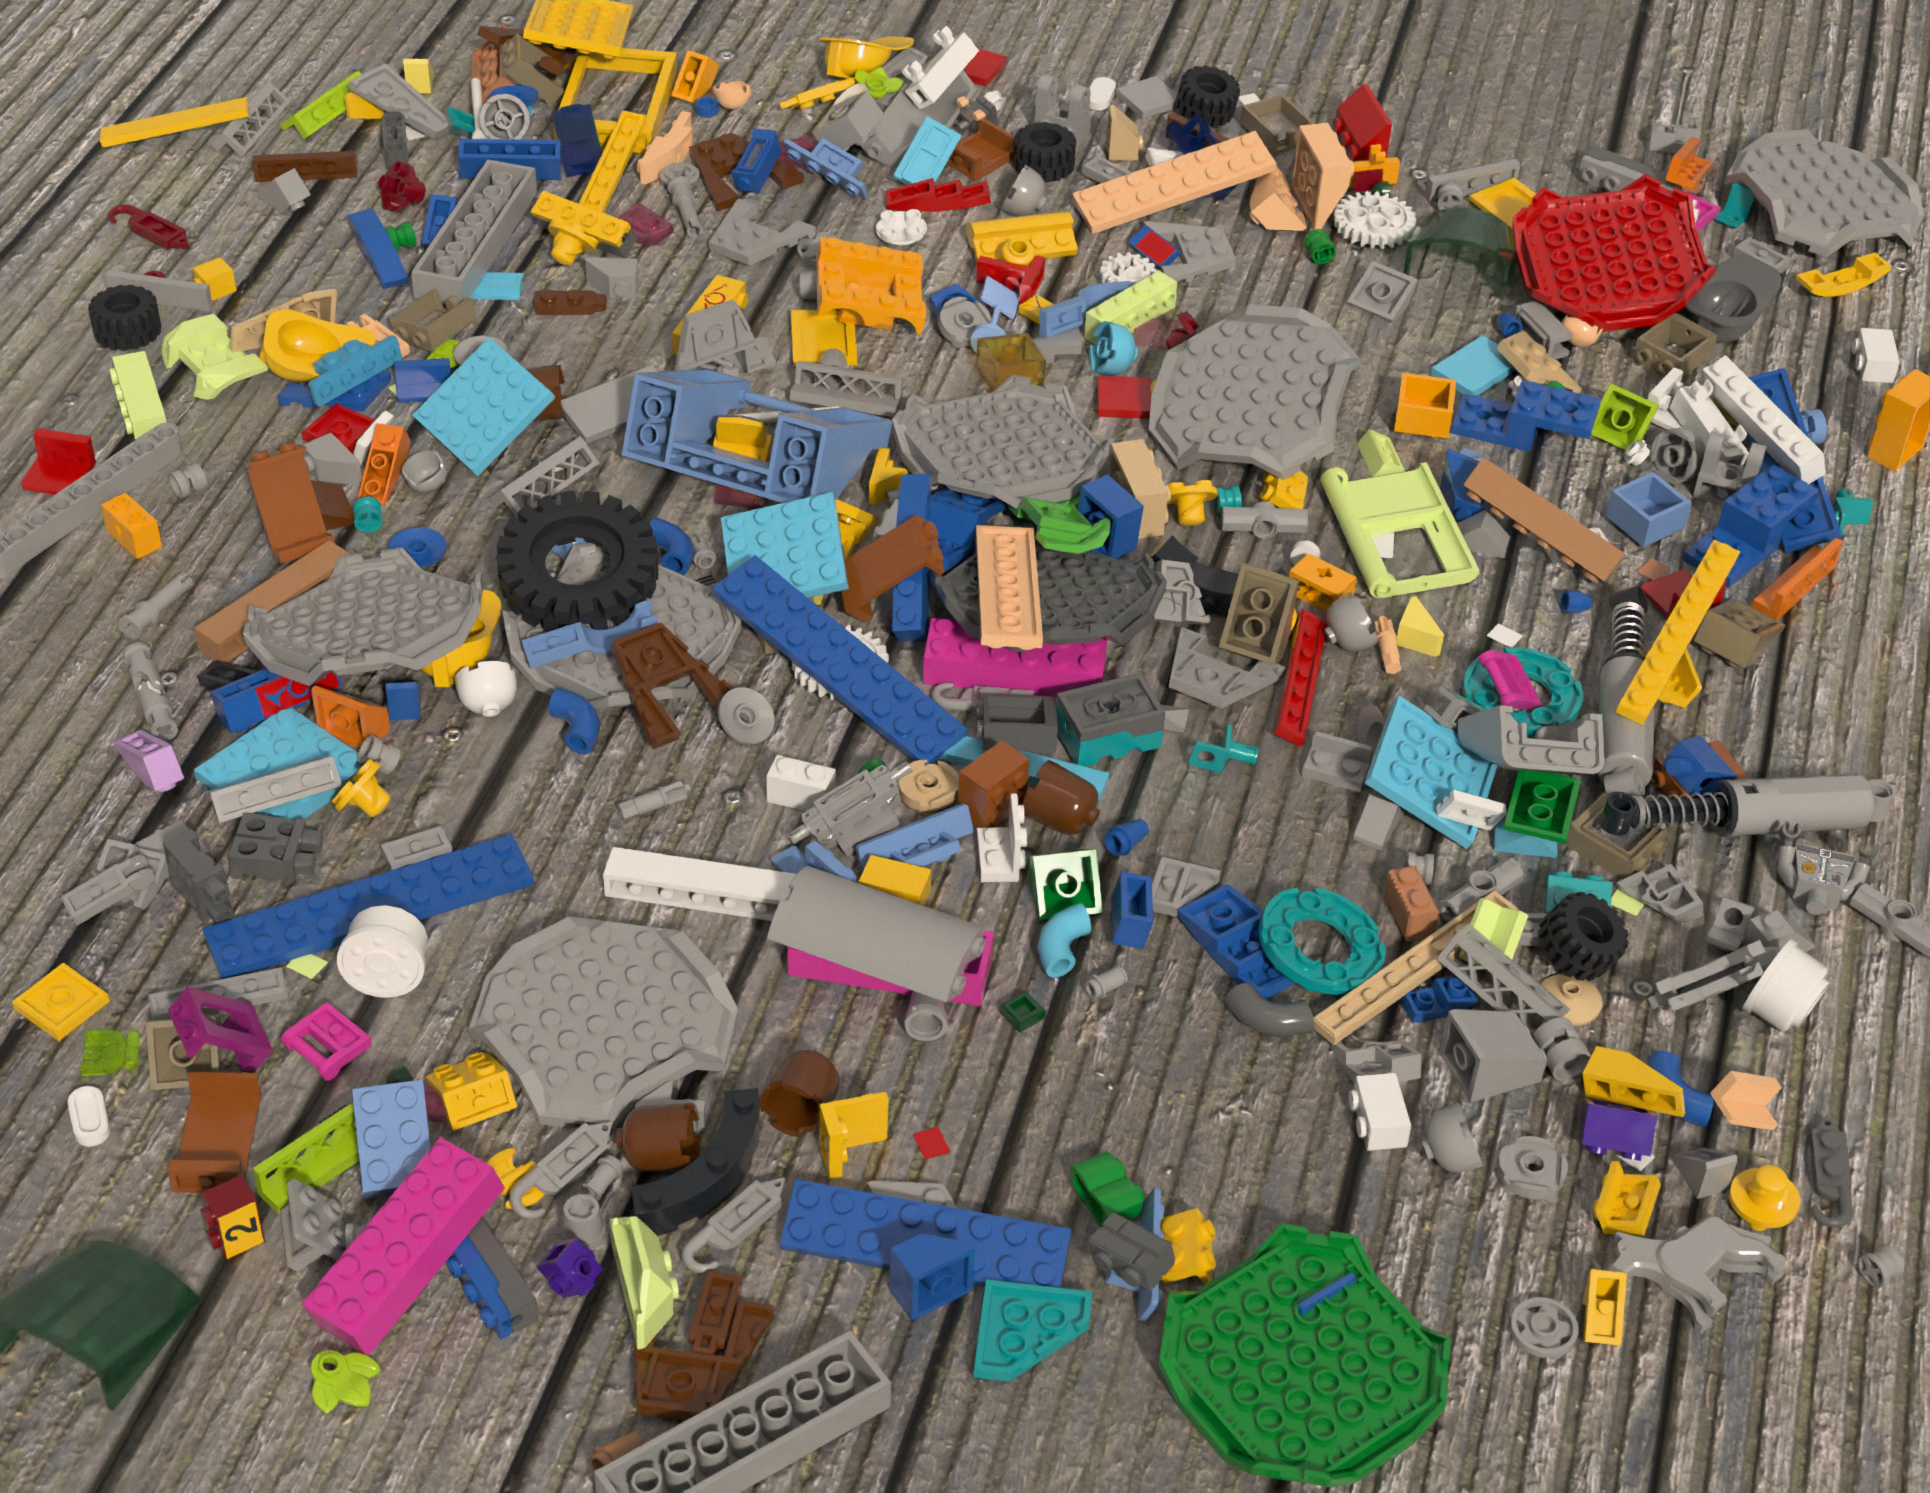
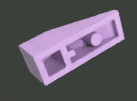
M143 730L113 741L117 751L144 785L150 789L164 792L174 788L176 782L184 779L171 744Z

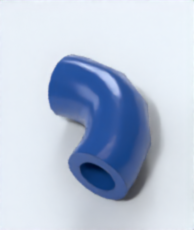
M654 517L650 525L653 536L656 537L657 548L665 552L661 560L662 566L684 576L690 569L695 554L691 538L679 526Z
M556 688L549 703L550 716L562 719L569 724V729L564 736L565 744L569 749L578 754H589L594 748L600 732L597 711L585 697L567 689Z
M1656 1051L1648 1057L1647 1065L1683 1088L1685 1114L1683 1117H1675L1693 1125L1706 1128L1713 1107V1097L1710 1094L1692 1088L1683 1080L1680 1071L1681 1061L1674 1053L1669 1051Z

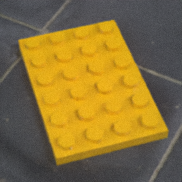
M536 0L525 25L523 38L529 39L528 41L534 44L550 43L559 49L570 47L577 49L580 53L589 54L596 52L601 53V56L605 58L620 57L633 15L634 5L610 0Z

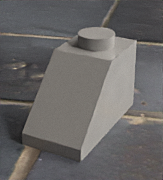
M295 168L274 178L256 193L259 199L280 213L289 209L292 212L299 210L305 206L304 200L311 196Z
M585 258L586 281L610 298L636 299L639 283L638 259Z
M332 433L303 444L307 449V452L303 453L308 473H311L318 481L350 485L361 484L360 461Z
M1778 910L1750 919L1742 944L1747 946L1760 940L1763 947H1778L1779 951H1781L1786 943L1793 939L1799 943L1798 948L1804 952L1813 950L1815 944L1798 923Z

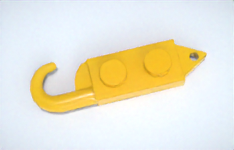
M851 77L797 94L779 104L781 109L800 107L802 111L815 106L814 102L821 100L822 104L835 99L834 95L859 83L855 80V77Z

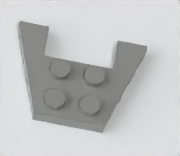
M737 199L710 239L709 248L712 252L746 265H751L776 254L777 248L784 245L788 247L797 245L798 239L807 236L808 239L815 237L816 228L813 225L797 220L781 233L774 231L767 226L750 222L749 219L757 214L756 204Z
M1144 221V225L1146 224L1167 241H1175L1184 264L1161 267V272L1175 281L1184 279L1185 282L1194 280V276L1205 273L1208 276L1235 267L1236 258L1224 229Z
M733 299L684 316L675 370L695 369L697 366L741 351L743 370L748 374L768 367L769 362L763 355L758 341L750 331L751 328L740 307Z
M1182 627L1177 643L1169 688L1177 690L1183 695L1202 700L1211 706L1224 708L1281 680L1284 677L1286 667L1259 661L1250 672L1199 653L1204 647L1206 636Z

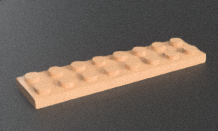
M1256 131L1072 193V199L1091 233L1094 234L1276 171V162Z
M976 525L981 645H987L991 648H1002L1003 646L1018 647L1023 650L1042 648L1043 631L1034 528Z

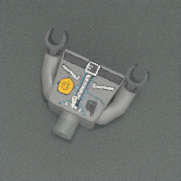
M1786 822L1779 828V837L1784 842L1783 846H1780L1778 874L1785 885L1791 889L1792 899L1805 903L1809 913L1820 915L1825 912L1826 908L1831 910L1837 909L1840 900L1847 901L1852 898L1858 888L1865 883L1870 869L1868 862L1877 855L1878 843H1876L1874 851L1869 853L1863 850L1866 838L1861 840L1858 847L1860 858L1859 861H1855L1856 856L1815 846L1796 842L1795 847H1793V840L1801 833L1799 823L1794 826V835H1789L1786 832Z

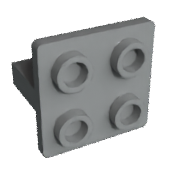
M295 1179L287 1182L289 1205L280 1210L287 1267L298 1272L323 1254L338 1260L346 1251L344 1213L341 1205L336 1200L315 1191L311 1186H306Z

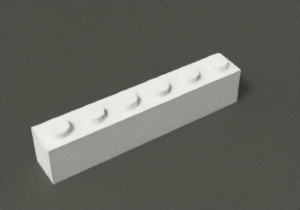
M1726 355L1703 369L1704 380L1709 379L1714 386V390L1710 395L1759 444L1767 446L1766 451L1786 472L1808 484L1826 474L1824 453Z
M612 847L603 873L604 893L608 897L772 921L780 900H786L790 895L791 889L789 884L797 874Z

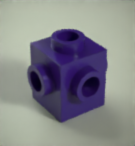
M577 1238L557 1242L536 1266L549 1281L548 1285L551 1290L562 1298L587 1294L596 1284L594 1279L603 1270L595 1260L594 1253L588 1247L583 1246Z

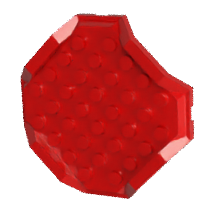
M1646 174L1620 191L1565 198L1543 187L1532 198V203L1527 208L1523 207L1512 220L1516 259L1526 294L1591 326L1596 325L1598 329H1603L1604 332L1652 326L1662 322L1685 307L1715 274L1716 266L1707 263L1696 230L1692 195L1677 188H1674L1673 191L1661 186L1660 180Z

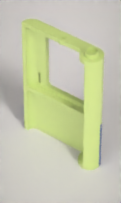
M1427 462L1421 463L1420 467L1413 471L1349 482L1346 471L1340 467L1328 469L1322 474L1320 478L1321 486L1367 588L1373 597L1386 598L1471 582L1478 576L1480 570ZM1414 528L1424 529L1445 573L1429 576L1423 575L1417 578L1396 581L1395 577L1387 572L1372 536Z

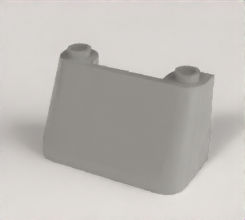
M1499 705L1458 719V735L1462 745L1507 770L1587 776L1598 773L1604 766L1602 714L1589 713L1582 715V719L1559 726L1549 725L1541 727L1537 730L1534 739L1527 738V723H1518L1513 719L1510 714L1513 713V706Z

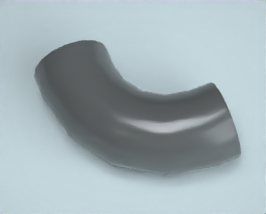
M1251 983L1239 984L1226 995L1225 1002L1236 1017L1244 1025L1262 1034L1286 1037L1304 1034L1312 1031L1314 1028L1311 1009L1304 1000L1286 1004L1274 1003L1263 998Z

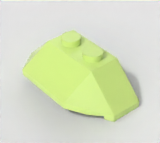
M637 1216L611 1218V1246L637 1350L644 1349L674 1315L673 1299H679L676 1277L669 1278L668 1272H672L669 1251H662L659 1237Z

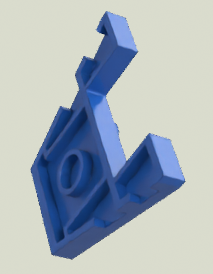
M385 369L327 402L325 405H329L330 409L337 403L353 411L364 412L392 381L391 372ZM290 382L278 395L279 405L289 406L290 402L302 403V407L308 408L315 406L310 388Z

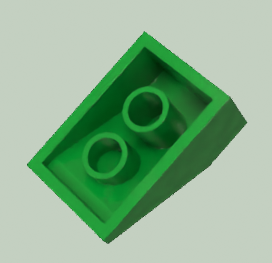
M1518 771L1503 830L1566 844L1581 779L1555 773Z

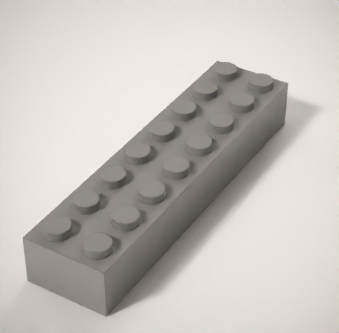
M487 159L411 272L414 298L419 299L433 289H438L442 304H445V300L451 296H455L459 304L467 297H471L537 194L535 168Z
M850 1330L594 1471L596 1493H740L890 1408L891 1381Z

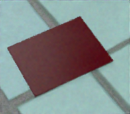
M1383 168L1356 171L1355 192L1369 191L1376 183L1383 181Z

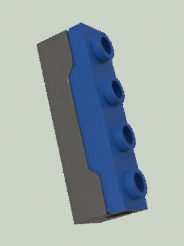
M481 1218L448 1258L446 1264L454 1279L459 1277L463 1282L462 1288L467 1300L471 1304L476 1302L480 1308L479 1315L484 1326L487 1329L493 1328L501 1340L511 1335L512 1332L515 1333L539 1321L537 1299Z

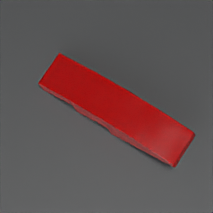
M934 178L885 191L886 205L889 210L908 211L916 209L920 212H937L966 209L991 203L990 188L987 181L963 187L961 180L958 179L936 186Z

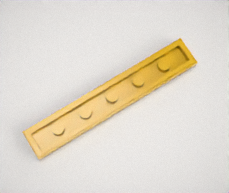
M247 97L102 127L99 140L102 147L105 148L246 118L249 116V102Z
M622 111L579 202L580 205L605 213L647 122L646 115Z

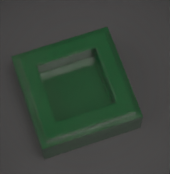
M1026 990L1002 1003L999 1009V1013L1019 1033L1046 1018V1010Z

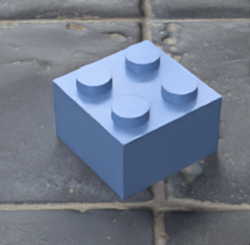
M1651 472L1611 490L1606 517L1642 547H1645L1684 529L1691 502L1656 473Z

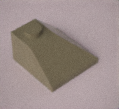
M220 1014L204 1015L212 1023L221 1026ZM171 1018L146 1022L150 1090L190 1087L188 1082L189 1072L210 1071L221 1073L222 1047L205 1043L194 1058L191 1059L186 1054Z

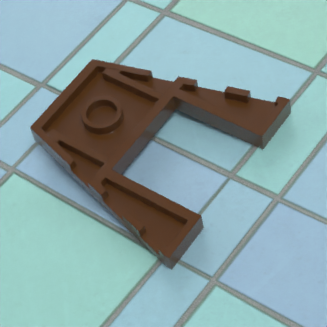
M480 26L477 35L496 45H503L507 39L511 40L516 33L523 37L524 30ZM545 42L534 44L549 55L541 57L539 66L557 76H561L562 73L567 72V69H571L575 65L579 54L575 48L559 49L554 47L553 44Z
M734 133L723 134L720 137L702 141L689 147V155L701 174L704 186L706 185L708 195L711 201H714L717 212L732 207L736 200L739 199V196L720 178L732 174L731 171L735 170L749 144L748 141ZM779 159L769 174V177L782 190L804 183V174Z
M661 622L615 639L610 646L653 750L678 740L681 732L650 690L691 675L718 712L722 697L728 691L734 689L724 679L719 681L709 672L710 666L702 659L697 661L688 653L689 647Z
M738 1301L725 1356L656 1347L659 1332L644 1349L637 1350L634 1338L637 1414L687 1421L725 1400L773 1319L774 1305Z

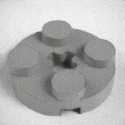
M956 297L948 300L942 307L937 319L941 333L956 348L971 346L970 338L974 329L979 325L991 323V316L986 307L975 301V304L966 301L967 298ZM962 318L964 321H969V325L962 324L960 322V319Z
M1536 1136L1516 1138L1515 1143L1509 1146L1506 1144L1499 1155L1497 1172L1502 1181V1188L1508 1194H1517L1524 1198L1552 1200L1556 1197L1557 1192L1563 1187L1568 1173L1566 1157L1563 1153L1560 1156L1554 1150L1555 1145L1546 1139ZM1529 1164H1535V1168L1540 1171H1530L1527 1167Z

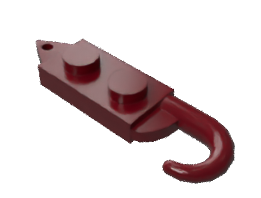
M122 204L113 207L108 212L107 217L112 223L117 222L114 218L117 214L125 213L130 215L128 224L132 232L167 250L171 248L189 249L185 229L150 211L145 212L133 205Z

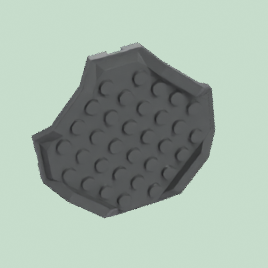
M1026 523V528H1034L1035 538L1038 530L1035 523ZM1005 524V525H989V526L1010 527L1009 524ZM1035 538L1044 644L1098 642L1101 638L1105 637L1111 642L1124 645L1151 622L1165 594L1167 580L1161 571L1154 570V561L1148 553L1125 562L1092 551L1076 554L1046 549ZM975 551L973 556L945 576L937 574L930 569L929 578L945 607L968 635L981 640L977 556ZM1003 646L1020 653L1027 651L1018 647Z

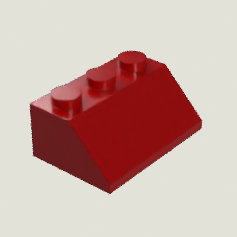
M1363 84L1337 107L1336 118H1333L1332 122L1334 132L1338 134L1342 146H1345L1350 159L1354 162L1369 160L1370 146L1379 144L1381 145V152H1385L1387 158L1392 128L1391 121L1368 84Z

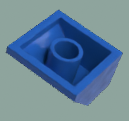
M1448 449L1440 491L1455 521L1461 522L1485 509L1489 511L1492 506L1484 500L1479 504L1466 495L1468 489L1463 485L1480 461Z

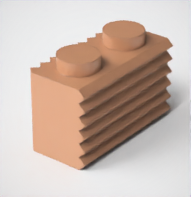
M1409 866L1390 870L1383 899L1386 900V904H1389L1390 913H1393L1395 922L1398 923L1397 926L1400 927L1402 936L1405 937L1404 940L1410 942L1427 938L1436 931L1435 927H1437L1436 923L1438 922L1437 919L1440 912L1417 867Z

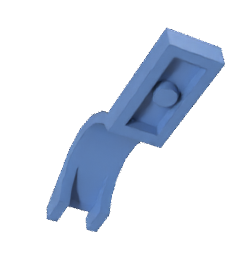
M1120 281L1089 285L1079 291L1078 297L1039 310V335L1050 337L1084 325L1087 311L1133 285V282Z
M651 600L635 604L630 617L619 626L611 629L594 630L585 627L581 622H577L521 640L530 668L587 650L593 653L612 654L610 646L613 640L658 623L657 616H651L650 611L653 609Z

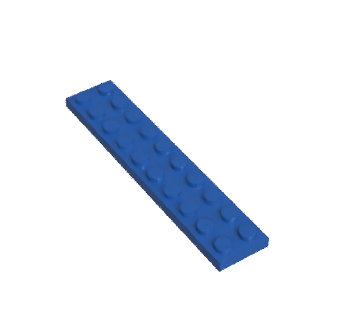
M756 555L712 588L713 595L912 761L928 760L925 766L934 764L943 757L944 752L968 735V728Z
M509 834L202 928L219 976L221 979L256 972L302 956L339 946L347 936L350 924L356 915L370 907L385 905L397 907L414 915L418 920H422L534 885V876L513 835Z

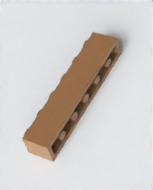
M1484 457L1463 484L1468 489L1467 496L1479 504L1482 500L1490 504L1492 507L1489 511L1502 520L1505 516L1515 522L1513 527L1525 536L1531 532L1538 537L1536 541L1538 545L1549 552L1552 548L1560 552L1562 555L1559 559L1570 567L1574 568L1576 564L1586 570L1583 575L1595 584L1600 580L1606 584L1626 557L1624 552Z
M330 540L326 541L196 626L194 632L198 650L214 661L229 662L249 648L243 636L245 623H249L247 615L249 605L272 611L328 581L340 556L351 554Z

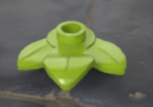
M882 67L870 73L857 69L855 73V80L859 84L863 83L868 88V92L873 99L882 98L887 93L897 92L903 85L902 78H888Z
M333 1350L322 1351L313 1358L310 1366L311 1376L315 1380L311 1393L312 1399L317 1407L326 1414L330 1413L339 1401L352 1406L368 1407L371 1390L367 1379L378 1375L381 1369L376 1361L362 1353L354 1352L342 1355ZM331 1363L336 1366V1369L328 1371L323 1365Z

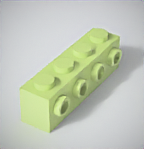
M1158 270L1087 311L1084 338L1096 345L1098 337L1093 335L1099 324L1103 321L1123 325L1132 333L1173 309L1177 298V281Z
M145 351L112 357L114 368L109 369L111 381L114 385L117 401H119L127 434H133L134 440H136L155 426L167 423Z

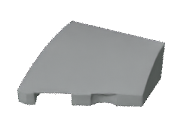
M1078 327L1050 337L1040 336L1026 341L1028 363H1054L1055 354H1081L1082 351Z
M107 839L96 868L100 873L117 863L121 864L139 854L146 857L149 863L146 868H151L155 873L156 877L151 885H148L143 890H134L133 893L127 896L135 907L145 910L156 896L167 876L168 864L165 854L140 849L134 844Z
M1341 1040L1331 1046L1343 1070L1354 1083L1356 1076L1396 1073L1398 1083L1421 1078V1053L1405 1041H1363L1362 1048H1347L1342 1044Z

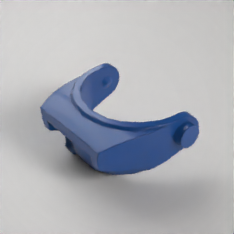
M957 284L942 289L929 297L930 307L936 322L942 307L948 300L956 297L967 298L966 301L974 304L977 300L967 290Z

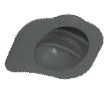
M1741 254L1728 258L1715 269L1714 276L1685 306L1687 309V319L1717 334L1716 343L1734 341L1742 337L1753 327L1758 317L1776 297L1781 287L1780 273L1774 267L1749 255Z

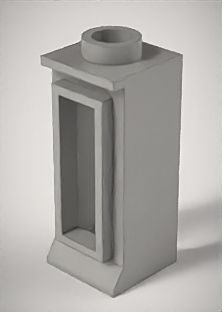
M1539 300L1516 306L1514 316L1522 323V331H1525L1536 343L1544 346L1546 353L1551 358L1560 359L1569 356V351L1560 342L1571 340L1573 334Z
M1442 685L1437 690L1452 701L1445 712L1440 714L1428 705L1423 709L1440 724L1458 732V723L1455 720L1462 710L1471 715L1485 710L1483 707Z

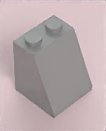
M1464 1009L1449 1011L1440 1055L1470 1103L1542 1081L1544 1069L1547 1065L1545 1052L1542 1048H1538L1531 1037L1528 1026L1524 1023L1522 1024L1515 1012Z

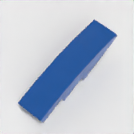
M373 208L348 214V219L364 258L368 259L373 273L377 274L382 289L407 284L408 276L400 257Z

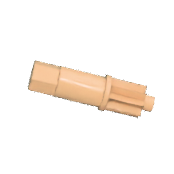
M1380 616L1378 621L1374 623L1386 673L1396 674L1401 670L1400 656L1396 643L1397 636L1394 632L1392 619L1387 620V617Z

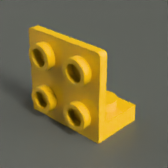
M479 1052L471 1054L465 1058L464 1062L456 1065L444 1064L438 1066L433 1070L434 1073L425 1076L427 1083L440 1095L449 1127L453 1131L517 1107L507 1070L489 1053Z
M886 1092L869 1093L860 1097L833 1100L829 1103L820 1104L819 1149L829 1180L842 1177L843 1163L848 1161L846 1148L887 1139L889 1098Z

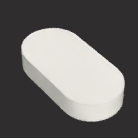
M1099 77L1093 80L1090 86L1089 108L1101 111L1109 107L1116 91V82L1107 77Z
M83 1086L74 1090L68 1097V1107L75 1139L83 1146L99 1145L110 1134L102 1092L93 1086Z

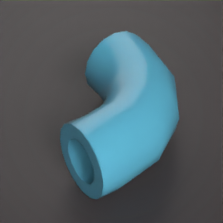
M1081 903L1056 913L1041 929L1037 950L1043 969L1049 977H1061L1071 971L1076 960L1070 950V944L1078 937L1090 934L1091 932L1088 912Z

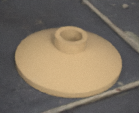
M1558 974L1545 979L1541 983L1543 987L1570 1009L1564 1018L1569 1019L1573 1026L1588 1024L1600 1014L1602 1008L1601 994L1588 980H1576L1575 976L1570 978L1564 974Z

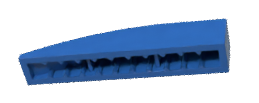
M930 473L901 476L896 527L916 514L926 521H930ZM927 567L922 568L893 586L892 631L899 642L927 641L929 633L930 569Z

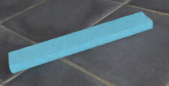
M966 736L944 752L940 760L967 766L988 750H982V740ZM1020 752L1029 758L1028 783L1037 785L1041 777L1036 775L1038 770L1047 760H1051L1092 783L1098 791V801L1101 800L1109 781L1108 772L1030 752Z

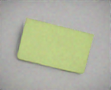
M1480 898L1471 925L1509 958L1513 959L1528 915L1520 910L1503 908L1488 899ZM1461 948L1459 958L1468 962L1467 952Z

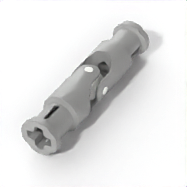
M142 642L130 644L125 648L123 654L126 662L130 664L129 674L137 692L146 721L151 724V735L163 741L171 740L177 735L178 727L176 721L171 717L172 708L163 689L157 666L150 659V648Z

